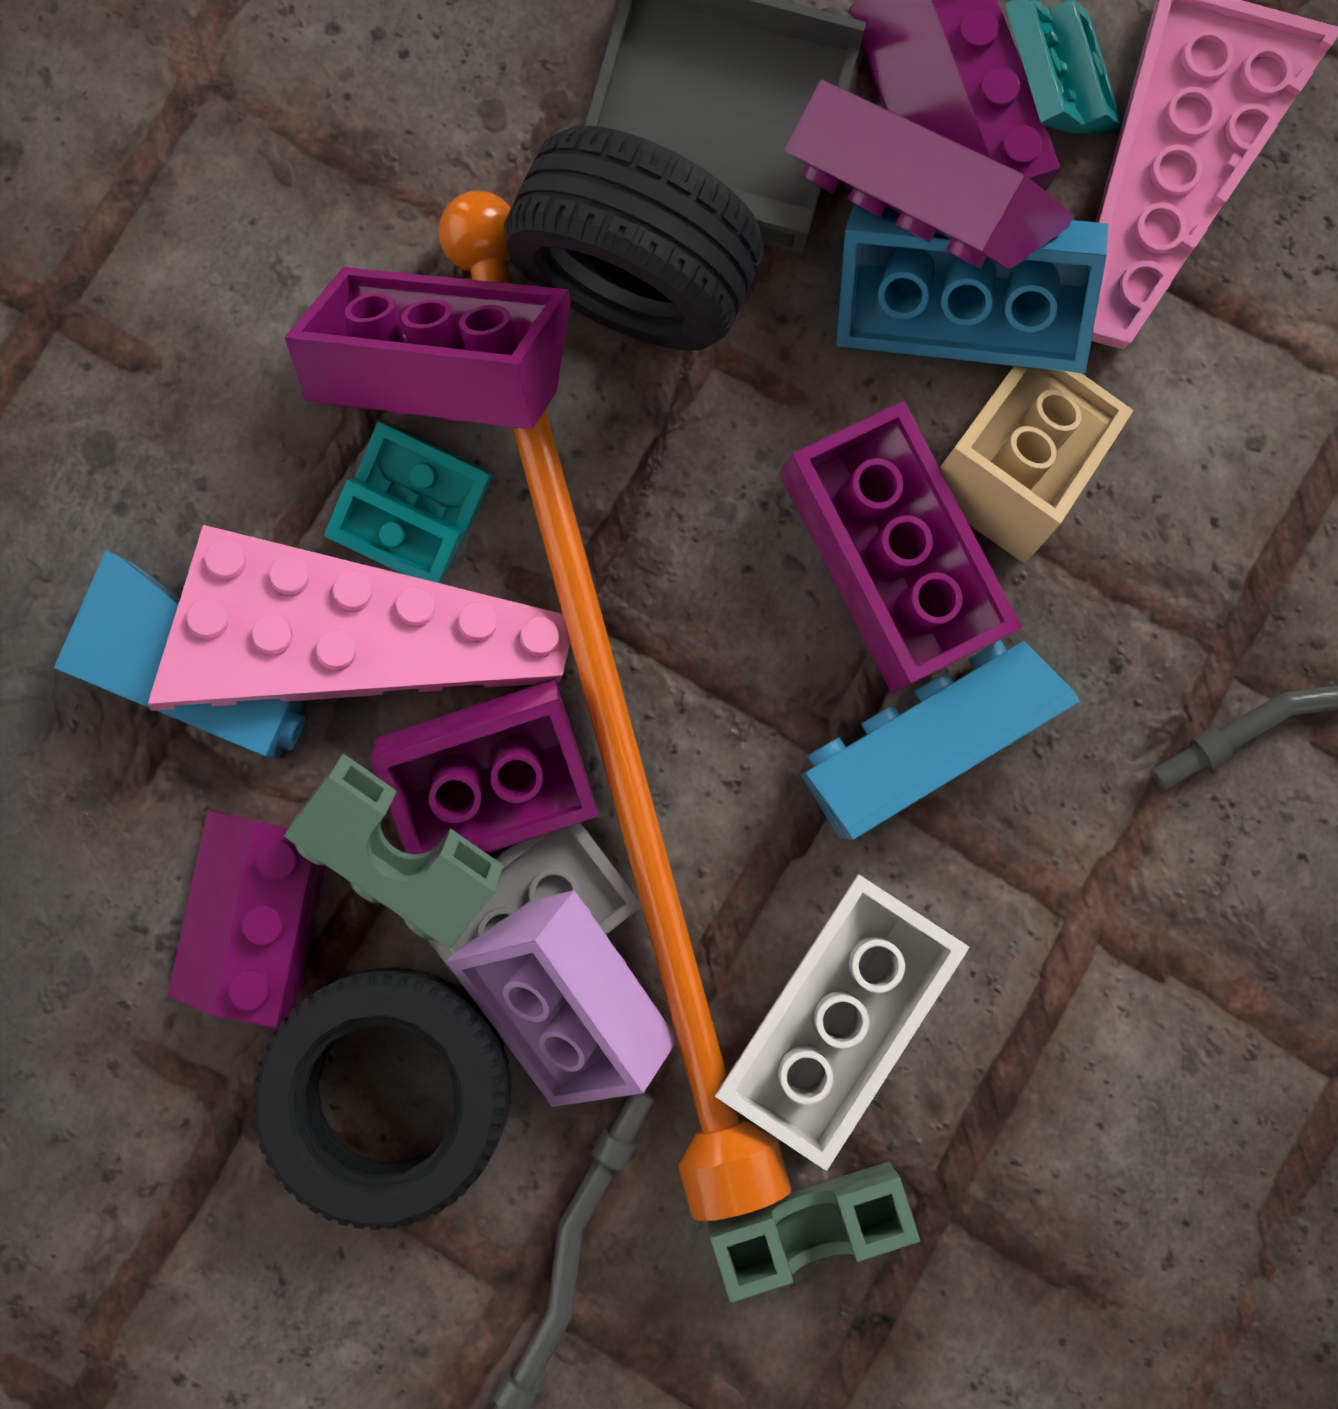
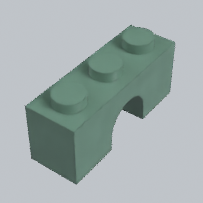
M343 753L299 811L284 837L295 844L297 850L304 858L317 865H326L350 881L352 888L361 897L373 903H382L404 918L407 926L415 934L427 940L435 939L450 949L496 892L503 865L452 829L447 832L436 847L425 853L409 854L394 848L383 835L381 820L385 816L397 790Z
M890 1161L792 1192L770 1206L747 1214L708 1221L710 1240L730 1303L794 1283L792 1275L795 1271L821 1258L839 1254H851L859 1262L921 1242L900 1176Z

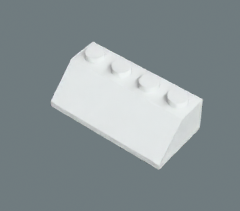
M857 874L722 1083L715 1097L827 1171L970 947Z

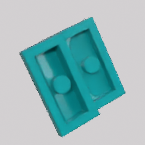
M1012 0L1006 3L1005 6L1040 123L1059 131L1081 134L1113 133L1121 129L1122 118L1090 14L1075 0H1066L1050 9L1046 8L1038 0Z
M385 420L378 421L355 478L346 480L324 536L401 574L441 584L478 513L495 473Z

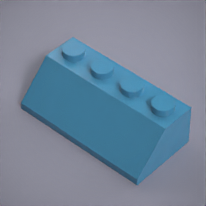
M854 204L845 229L836 346L1086 374L1107 257L1108 223L1072 220L1067 229L1011 269H1007L988 258L981 269L946 251L951 241L950 239L935 232L930 243L895 225L900 216L899 213L886 207L881 218Z
M998 640L968 659L974 669L954 682L949 674L945 672L914 691L920 702L905 712L899 714L895 706L891 705L861 723L867 735L847 747L838 737L808 755L807 757L813 767L802 773L801 777L839 839L853 840L1079 703V698L1074 690L1025 641L1006 649L1002 641Z

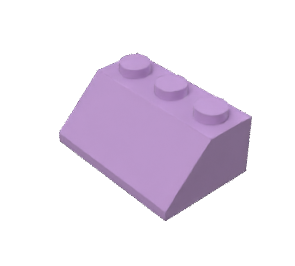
M575 890L528 902L453 953L446 961L552 1107L644 1093L677 1042L676 1035L660 1014L659 1009L646 994L626 965L625 960L619 955L592 916L589 908L583 903Z

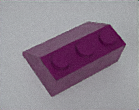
M556 679L376 737L370 761L376 777L397 790L389 810L406 853L421 854L432 850L440 843L450 829L485 853L599 816L577 739Z
M207 810L167 996L213 1016L277 1028L281 1021L297 1006L326 865L321 866L310 862L299 853L293 842L284 837L290 825Z

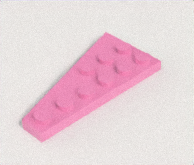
M1156 0L1095 221L1098 223H1108L1109 228L1107 257L1091 341L1125 350L1133 341L1172 283L1171 281L1195 249L1221 207L1226 203L1279 125L1278 123L1296 96L1302 91L1323 56L1337 39V26L1243 0Z
M203 525L148 706L151 711L171 710L175 709L177 705L211 703V706L215 707L237 705V701L280 699L281 702L383 695V691L418 689V692L442 691L443 687L482 684L485 688L541 684L553 679L560 683L566 664L570 640L564 617L561 613Z

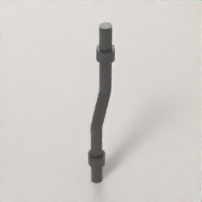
M1338 685L1283 692L1221 729L1212 726L1191 738V746L1151 769V775L1157 785L1165 791L1203 768L1212 771L1233 759V751L1292 716L1338 710Z
M647 1092L628 1096L611 1129L602 1130L591 1150V1154L595 1158L558 1224L548 1310L514 1372H506L493 1395V1400L496 1403L494 1409H530L539 1393L536 1384L572 1320L582 1233L617 1170L624 1171L636 1149L632 1141L655 1101V1098Z

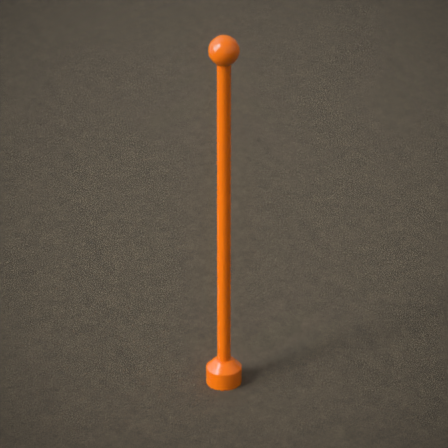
M480 190L460 194L446 206L441 215L438 229L441 247L447 258L455 266L471 273L472 280L512 284L507 266L511 256L507 250L504 222L511 207L499 196ZM545 409L533 430L516 428L513 429L701 1126V1129L696 1132L681 1158L678 1169L692 1219L697 1221H714L736 1217L765 1208L782 1200L791 1193L792 1188L778 1138L752 1122L739 1118L736 1110L715 1097V1094L726 1079L727 1073L548 413Z

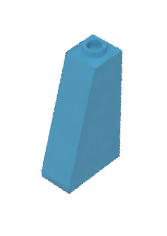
M105 551L54 668L149 707L148 701L180 599L138 565L116 554ZM280 699L237 701V705L212 707L211 703L177 705L175 709L157 710L261 755L279 759L284 749L291 751L295 747L306 721V717L300 714L305 703L304 700L281 702Z

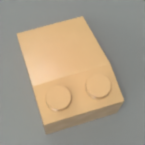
M1013 366L939 468L968 524L1025 564L1062 523L1134 410L1082 373Z

